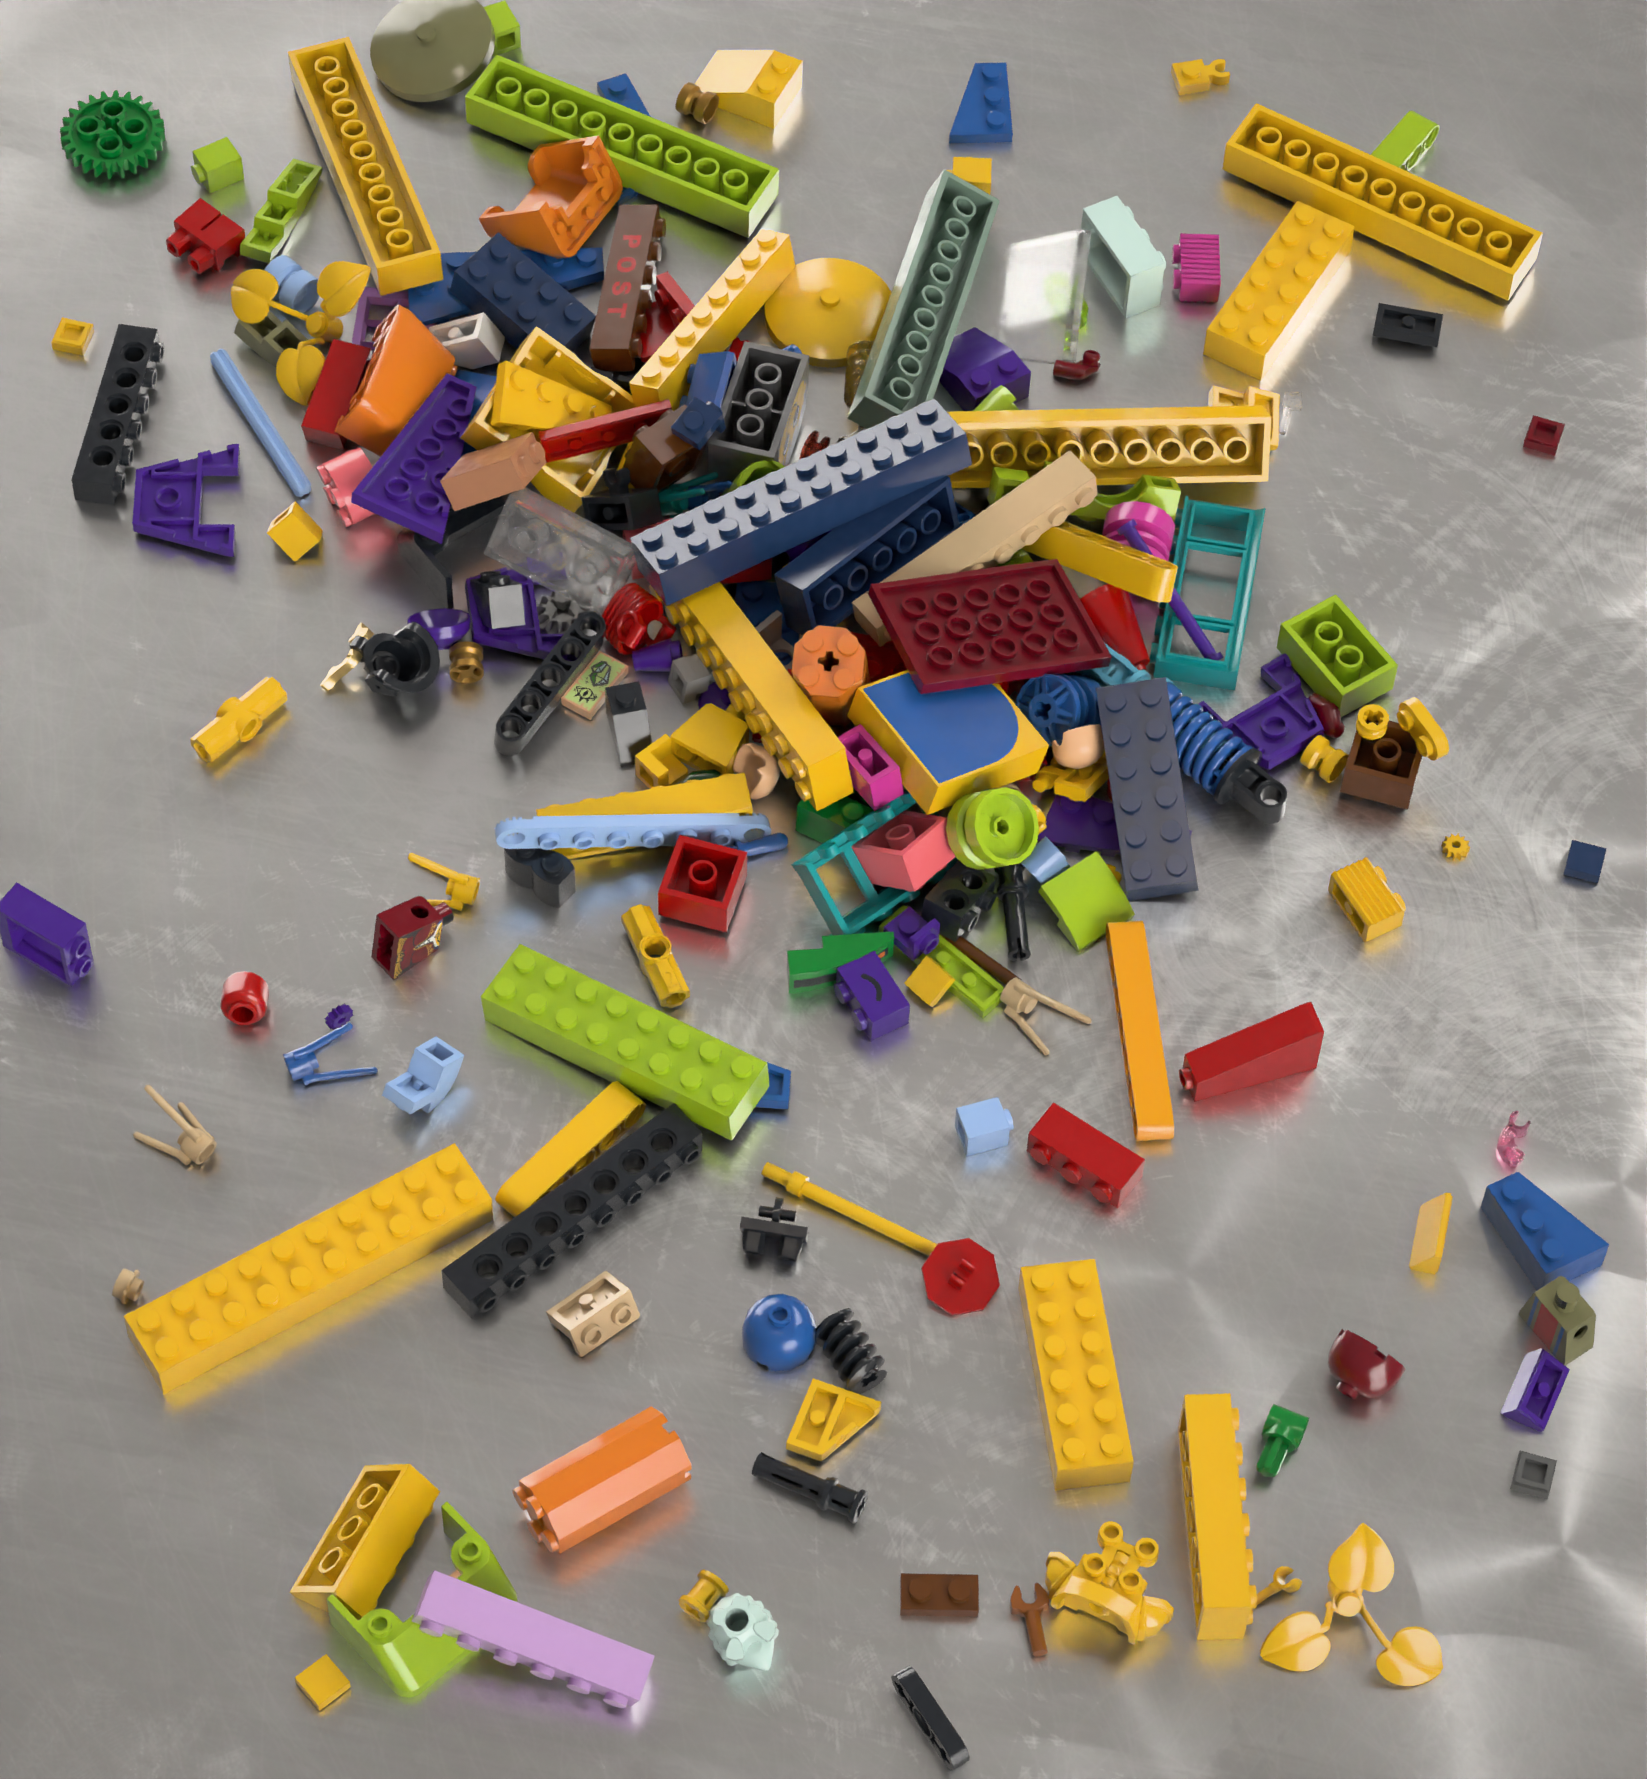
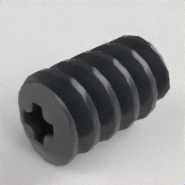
M846 1308L828 1316L817 1326L815 1341L820 1347H823V1354L830 1359L831 1366L838 1371L839 1378L846 1382V1389L861 1394L874 1388L886 1377L887 1371L879 1370L884 1364L885 1359L881 1355L872 1357L877 1351L876 1345L873 1343L865 1345L869 1340L868 1333H857L862 1324L858 1320L850 1321L854 1312L852 1309Z

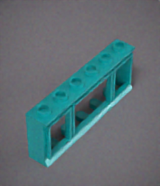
M1185 496L1183 509L1177 508L1174 524L1175 528L1179 529V535H1174L1169 555H1175L1174 562L1171 563L1178 566L1174 588L1179 595L1188 549L1240 557L1242 560L1232 619L1226 620L1192 614L1201 629L1229 633L1225 660L1218 661L1170 653L1174 625H1183L1168 602H1160L1159 608L1165 609L1164 616L1157 615L1154 636H1160L1159 643L1152 642L1149 663L1155 664L1154 678L1167 677L1172 681L1235 691L1266 508L1252 510L1190 500L1189 496ZM1195 523L1245 531L1244 545L1191 536L1192 525Z
M907 789L904 790V794L876 811H871L791 864L799 874L828 926L831 935L864 933L866 931L865 925L873 920L877 922L885 919L893 913V906L901 901L902 903H907L921 894L920 890L909 892L892 887H885L877 893L851 847L917 803ZM938 812L929 814L939 816ZM838 854L842 856L866 900L843 916L840 914L816 870ZM956 857L952 859L945 869L938 871L926 884L938 883L958 859Z

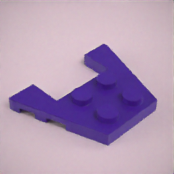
M239 444L227 445V450L211 454L210 450L198 453V458L183 462L174 459L136 469L132 519L133 531L216 554L234 557L235 525L200 524L203 477L239 476Z
M563 551L551 553L550 558L537 561L536 558L525 561L524 566L507 570L504 567L494 570L500 571L501 575H509L510 579L522 584L525 625L491 629L483 625L470 586V579L480 578V575L467 578L465 593L471 621L472 642L545 659L564 635L540 633L533 584L566 583L567 571ZM566 654L562 656L567 661L577 660V658L571 654Z
M1286 653L1261 667V677L1277 692L1228 721H1224L1204 701L1198 703L1203 708V712H1209L1213 716V720H1219L1223 724V728H1229L1233 732V737L1238 736L1243 739L1247 746L1260 750L1262 752V760L1259 766L1267 770L1274 768L1306 749L1309 743L1318 735L1324 737V728L1309 697L1306 698L1301 688V681L1298 675L1294 674L1291 661Z

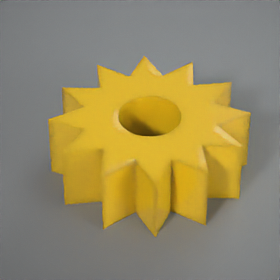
M1452 833L1450 837L1445 836L1441 847L1443 848L1442 853H1447L1446 858L1452 857V860L1455 858L1460 860L1461 856H1467L1470 847L1468 846L1469 841L1464 840L1465 836L1460 837L1459 833L1456 836Z

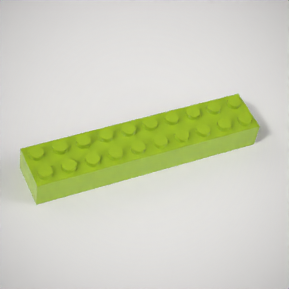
M497 54L465 96L467 123L532 150H535L540 144L600 136L621 177L623 187L634 189L637 193L747 238L753 233L778 196V168Z

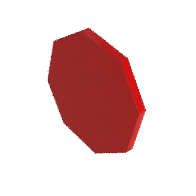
M970 1238L938 1243L921 1267L927 1299L951 1316L983 1311L1000 1286L994 1254Z

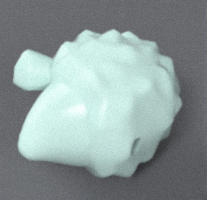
M734 1593L731 1596L721 1598L718 1604L710 1610L711 1616L707 1623L710 1627L708 1637L712 1641L715 1650L720 1653L722 1660H725L727 1665L734 1666L739 1664L768 1671L772 1663L774 1640L779 1633V1630L776 1628L777 1623L773 1620L770 1611L764 1608L761 1601H754L750 1595L742 1596L739 1593Z

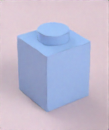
M998 1097L956 1108L955 1128L966 1157L1008 1146L1010 1130L1014 1129L1010 1111L1008 1109L1003 1110Z

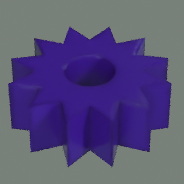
M345 1003L341 1006L338 1005L336 1008H332V1012L327 1013L328 1016L324 1018L326 1020L325 1023L330 1029L340 1028L346 1022L351 1021L350 1018L354 1016L352 1014L353 1010Z

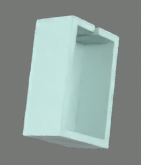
M1118 196L1083 208L1081 223L1083 231L1080 232L1079 253L1125 319L1160 306L1161 291L1164 288L1163 276L1166 269V261L1160 251H1156L1151 244L1146 230L1141 229L1136 223L1131 209L1128 206H1124Z

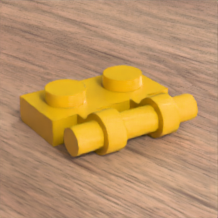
M1103 754L1091 766L1079 769L1062 766L1053 757L1050 762L1051 765L1043 767L1036 774V779L1032 786L1036 792L1040 793L1054 786V794L1068 797L1073 801L1086 802L1109 779L1106 755Z

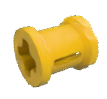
M703 1569L698 1573V1581L690 1592L678 1599L680 1607L688 1615L700 1622L707 1621L709 1618L708 1612L719 1597H725L729 1592L728 1586L718 1576Z

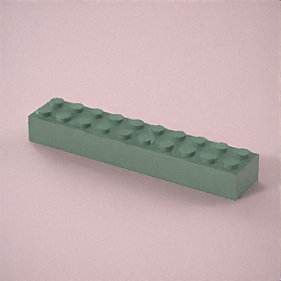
M945 169L926 193L847 419L866 429L934 398L1000 202L999 199Z

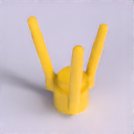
M409 853V861L449 878L446 895H450L451 900L426 899L433 907L442 902L446 903L450 908L462 911L464 903L473 906L479 891L480 878L458 873L425 857Z

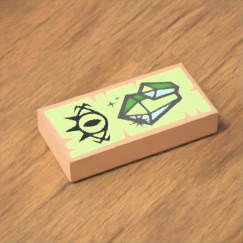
M599 651L561 697V705L591 720L605 703V687L619 685L628 674V665Z

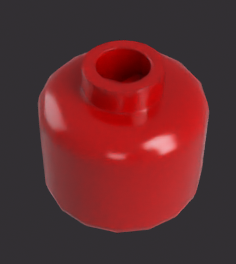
M244 971L230 975L223 983L220 1003L223 1015L233 1023L243 1026L260 1021L265 1016L268 1006L269 987L267 982L253 972Z

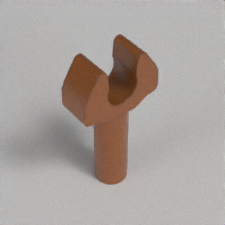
M1035 1583V1602L1031 1604L1025 1603L1022 1600L1020 1587L1015 1586L1010 1599L1011 1614L1025 1618L1032 1655L1036 1657L1043 1656L1048 1651L1040 1615L1043 1611L1049 1609L1050 1599L1048 1593L1039 1583Z

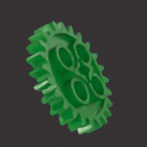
M118 90L113 92L112 97H107L104 91H101L100 99L89 95V103L77 101L79 110L69 108V117H63L62 119L64 127H60L62 150H65L66 159H72L73 167L82 165L83 173L94 169L95 177H98L102 172H106L108 179H111L113 173L118 172L121 178H124L125 170H130L132 173L137 174L136 166L140 165L148 168L147 159L157 160L156 151H163L162 142L166 141L164 120L160 117L159 109L153 110V103L151 101L144 104L143 96L141 95L132 100L131 92L129 91L124 97H119Z

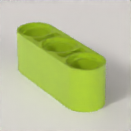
M1411 110L1400 120L1371 155L1409 172L1433 144L1440 126Z

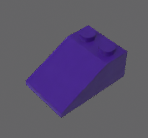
M973 327L953 338L939 382L963 411H973L993 389L1000 385L1006 387L1017 399L1013 402L1014 404L1028 398L1031 371L1013 349L978 328Z

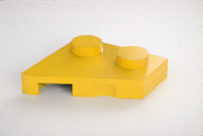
M813 1378L786 1441V1449L822 1462L877 1416L881 1410L882 1402Z

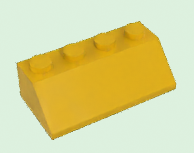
M411 1464L365 1465L289 1593L328 1613L327 1598L333 1594L357 1620H360L364 1615L376 1608L378 1597L385 1585L395 1576L396 1566L403 1554L413 1545L415 1534L423 1520L431 1514L434 1507L433 1503L440 1491Z

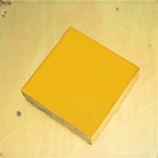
M62 317L51 341L52 349L84 356L94 334V325Z
M926 956L904 984L926 1004L934 1007L956 979L931 957Z
M327 1654L295 1677V1683L319 1711L351 1688L350 1681Z

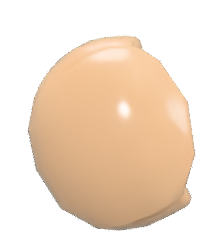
M1087 725L1064 732L1060 746L1056 740H1053L1052 751L1056 762L1073 769L1088 767L1096 763L1105 751L1101 725Z
M754 743L743 744L737 752L733 763V771L735 773L745 772L750 799L757 800L763 798L773 791L779 778L780 767L777 757L775 755L770 756L764 746Z

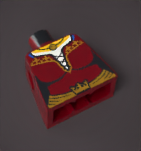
M417 896L377 914L371 957L393 980L397 979L437 951L440 947L442 927L454 920L452 910L444 902L433 907L424 897Z

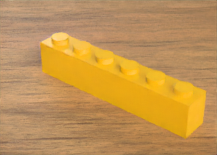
M745 772L738 774L727 773L716 778L694 779L682 784L655 786L643 791L620 792L615 796L598 799L586 798L580 802L564 805L552 804L545 808L536 809L537 816L739 813V816H746V814L752 816L753 813ZM590 847L588 849L555 848L552 851H556L568 859L635 847H623L620 849L611 847Z

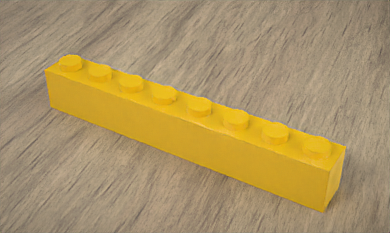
M764 229L758 232L629 382L635 408L669 399L672 410H675L680 404L682 396L687 395L691 384L687 383L688 371L691 364L697 363L698 355L724 352L796 267L789 234Z

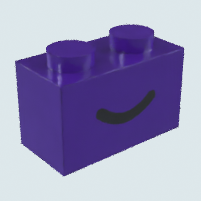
M875 951L837 968L836 984H834L835 994L842 1004L847 1003L852 1011L851 1016L855 1026L859 1031L864 1030L871 1041L909 1024L910 1004Z

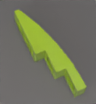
M294 158L289 162L269 187L267 201L254 216L253 229L240 244V255L270 263L274 259L310 200L322 174L323 167Z

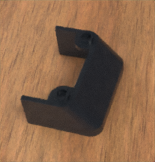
M529 482L522 490L454 511L451 505L442 544L405 527L397 536L398 551L444 607L452 609L454 608L452 576L435 555L442 552L450 543L514 507H518L553 549L556 550L560 548L559 514L536 487Z

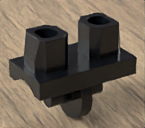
M776 1197L774 1208L761 1205L759 1207L758 1216L772 1218L771 1221L741 1216L740 1230L743 1233V1251L747 1254L763 1255L766 1237L780 1239L777 1257L784 1260L797 1261L803 1243H808V1227L781 1223V1220L795 1222L797 1211L783 1209L784 1198Z

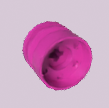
M1131 501L1117 504L1106 513L1102 536L1131 547L1125 536L1119 535L1117 529L1134 519L1138 524L1135 528L1152 554L1169 562V552L1172 547L1175 524L1171 516L1163 509L1150 503Z

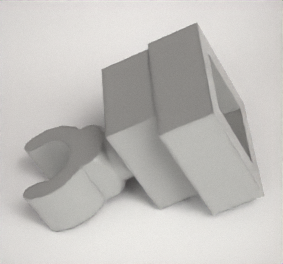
M694 654L672 661L668 683L681 703L686 704L694 701L697 694L707 691L709 682L715 681L711 667L706 668L698 655Z

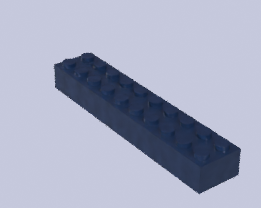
M935 398L921 403L917 407L893 416L869 429L862 430L856 435L832 444L808 457L801 458L797 462L771 472L749 484L740 486L725 495L707 501L701 506L679 514L666 522L631 537L630 540L638 570L668 606L971 466L972 461L966 432Z

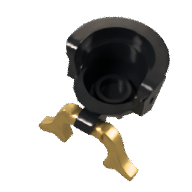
M361 622L354 635L348 641L351 643V650L346 659L340 665L333 666L320 686L328 692L356 664L364 662L365 666L363 669L367 672L365 681L372 692L394 697L400 691L407 693L420 692L428 688L437 677L440 666L439 651L430 633L419 623H409L403 629L395 631L394 634H374Z

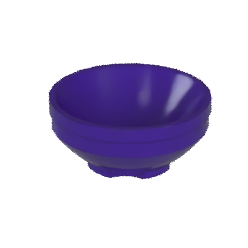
M439 608L417 612L408 617L407 624L412 622L419 623L430 633L438 650H446L458 643L467 634L471 621L469 613L463 610Z

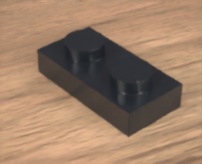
M1379 303L1373 336L1437 347L1443 314Z

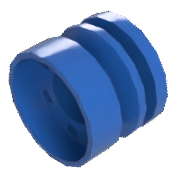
M1044 674L1041 677L1029 679L1022 686L1016 698V706L1049 744V747H1052L1053 740H1056L1060 746L1063 740V733L1068 730L1087 725H1101L1096 688H1099L1100 685L1088 676Z

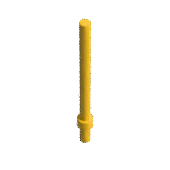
M767 1162L763 1167L761 1175L785 1186L787 1192L797 1197L804 1195L927 1256H930L937 1245L910 1230L809 1182V1177L797 1171H794L792 1174L770 1162Z

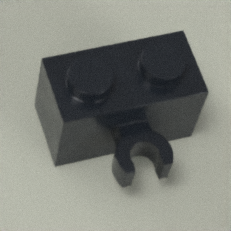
M628 468L604 470L603 481L609 489L582 497L587 530H636L662 522L658 489L628 488L631 479Z

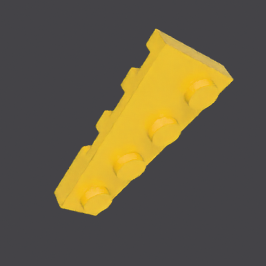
M509 361L498 364L491 426L502 427L507 425L514 426V429L520 430L531 428L544 431L612 414V405Z

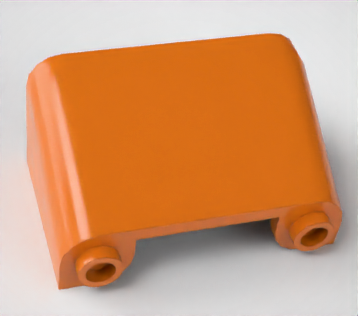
M600 136L540 144L533 151L528 161V172L535 183L534 187L515 210L505 212L500 206H492L484 211L479 217V221L487 235L491 238L499 232L515 246L557 259L569 258L577 253L619 200L623 189L622 180Z
M399 304L376 328L372 338L375 350L358 392L351 398L350 412L345 417H340L335 428L336 433L380 457L447 373L455 376L458 366L454 365L455 357L410 310Z

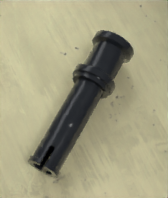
M1021 863L994 867L995 872L999 876L1000 885L996 890L997 897L1004 906L1008 958L1017 961L1016 952H1018L1019 948L1020 961H1023L1031 956L1024 900L1029 893L1028 886L1023 880L1025 867Z
M763 1452L759 1453L752 1468L751 1474L753 1476H758L785 1489L815 1500L819 1509L823 1511L831 1509L848 1517L849 1522L854 1524L859 1520L868 1499V1491L862 1489L858 1492L839 1484V1480L835 1477L822 1479L770 1457Z

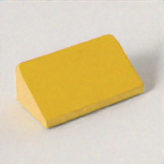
M1446 1192L1421 1205L1409 1262L1411 1270L1434 1275L1438 1272L1453 1199L1452 1193Z

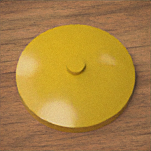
M839 258L808 260L797 264L765 302L764 318L766 329L772 341L779 349L794 344L801 350L802 354L809 355V365L826 368L854 365L869 358L891 295V290L880 276L871 269L856 262Z

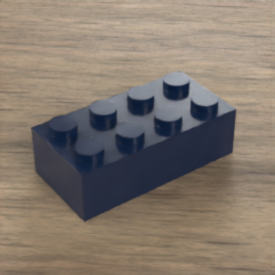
M499 232L455 270L449 291L475 314L484 312L504 335L505 340L516 349L519 348L521 343L537 326L573 352L590 337L596 319L595 314Z

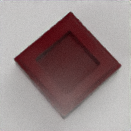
M1533 415L1523 447L1555 456L1565 424Z

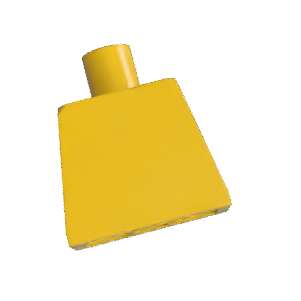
M712 703L705 704L670 736L672 754L681 762L697 771L715 769L722 775L727 773L733 774V764L737 752L743 744L749 743V726L744 721V712L742 710L737 712L732 703L726 710Z

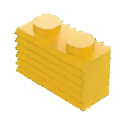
M1367 857L1352 863L1350 866L1346 865L1344 868L1334 871L1331 874L1328 887L1329 894L1336 900L1340 910H1343L1344 915L1347 916L1348 921L1354 926L1359 937H1362L1363 942H1368L1402 926L1406 910L1405 903L1400 894L1397 892L1392 893L1386 885L1387 879L1383 870L1379 866L1374 867Z

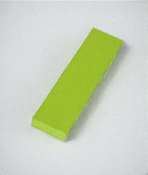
M905 905L901 906L879 926V932H883L884 926L906 910L907 907ZM940 934L939 943L935 949L929 954L923 953L914 960L917 965L926 956L936 961L956 979L948 990L981 1018L987 1016L1002 1002L1000 1001V996L1004 987Z

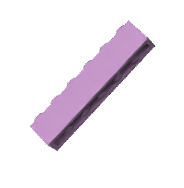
M436 1570L427 1578L412 1622L420 1624L419 1629L426 1634L435 1637H442V1634H446L456 1638V1644L462 1648L471 1651H479V1648L490 1651L494 1653L493 1658L501 1663L515 1666L516 1662L531 1667L530 1673L546 1680H552L553 1676L567 1681L569 1689L582 1694H589L590 1691L604 1696V1702L618 1708H626V1705L633 1706L640 1700L655 1657L639 1649Z

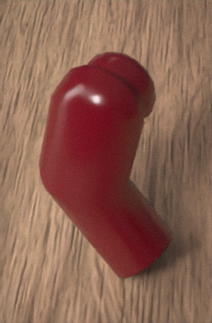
M1087 350L1083 354V360L1076 363L1056 359L1053 375L1073 380H1083L1099 370L1101 356L1097 351Z
M1317 693L1311 694L1309 699L1324 728V735L1330 736L1333 739L1342 736L1345 726L1341 722L1339 708Z

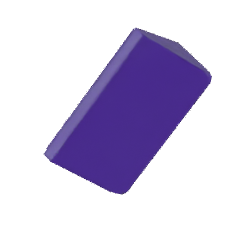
M1543 1348L1528 1352L1524 1356L1502 1407L1501 1414L1508 1419L1539 1432L1544 1431L1570 1369Z

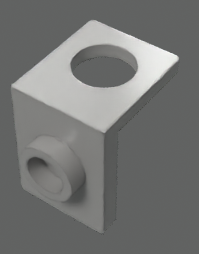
M776 610L755 629L774 654L786 652L791 656L792 661L784 667L786 670L792 669L794 647L781 638L782 613Z

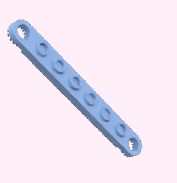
M739 813L533 816L532 819L524 818L523 820L522 817H518L517 820L516 817H512V820L506 818V822L501 820L500 824L497 823L495 827L496 842L502 848H541L543 850L555 848L588 849L590 847H611L620 849L645 846L647 848L675 846L679 835L725 846L734 845V841L740 840L741 843L771 834L769 819L766 815H762V813L757 815L752 813V816H749V814L739 816Z

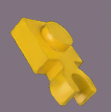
M1202 59L1173 63L1171 75L1178 94L1185 95L1209 91L1210 83L1220 86L1228 84L1230 72L1221 73L1225 71V60L1216 59L1210 65H1204Z

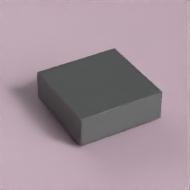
M1520 1450L1510 1489L1548 1499L1557 1460Z

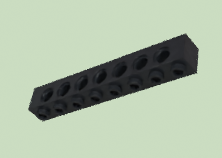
M673 1103L442 1270L443 1288L470 1318H473L479 1312L489 1311L496 1305L501 1296L510 1290H518L525 1284L530 1275L539 1269L544 1270L551 1266L557 1259V1256L566 1249H572L580 1245L588 1233L596 1227L606 1226L612 1221L615 1214L625 1206L635 1205L640 1201L644 1193L654 1185L664 1184L680 1166L693 1163L702 1151V1131ZM664 1147L668 1148L669 1150L666 1152H658L655 1149ZM630 1168H638L641 1171L637 1173H630L626 1170ZM601 1189L612 1190V1192L607 1194H602L597 1191ZM575 1209L583 1211V1213L578 1215H573L568 1212ZM546 1230L554 1232L550 1236H543L539 1233ZM517 1251L525 1253L521 1257H513L510 1254ZM485 1273L496 1274V1276L488 1279L481 1277Z

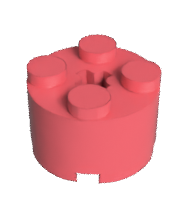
M358 447L316 467L324 485H327L323 487V490L331 505L337 504L340 508L337 512L346 528L375 514L351 503L352 492L373 467L363 450Z

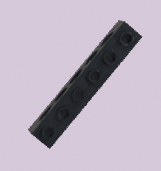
M118 324L71 479L75 500L115 505L118 493L124 492L126 484V474L124 472L126 466L132 465L134 457L132 445L134 440H139L142 427L141 415L147 414L149 388L155 387L157 370L155 368L157 362L161 363L164 357V343L159 341L158 329Z

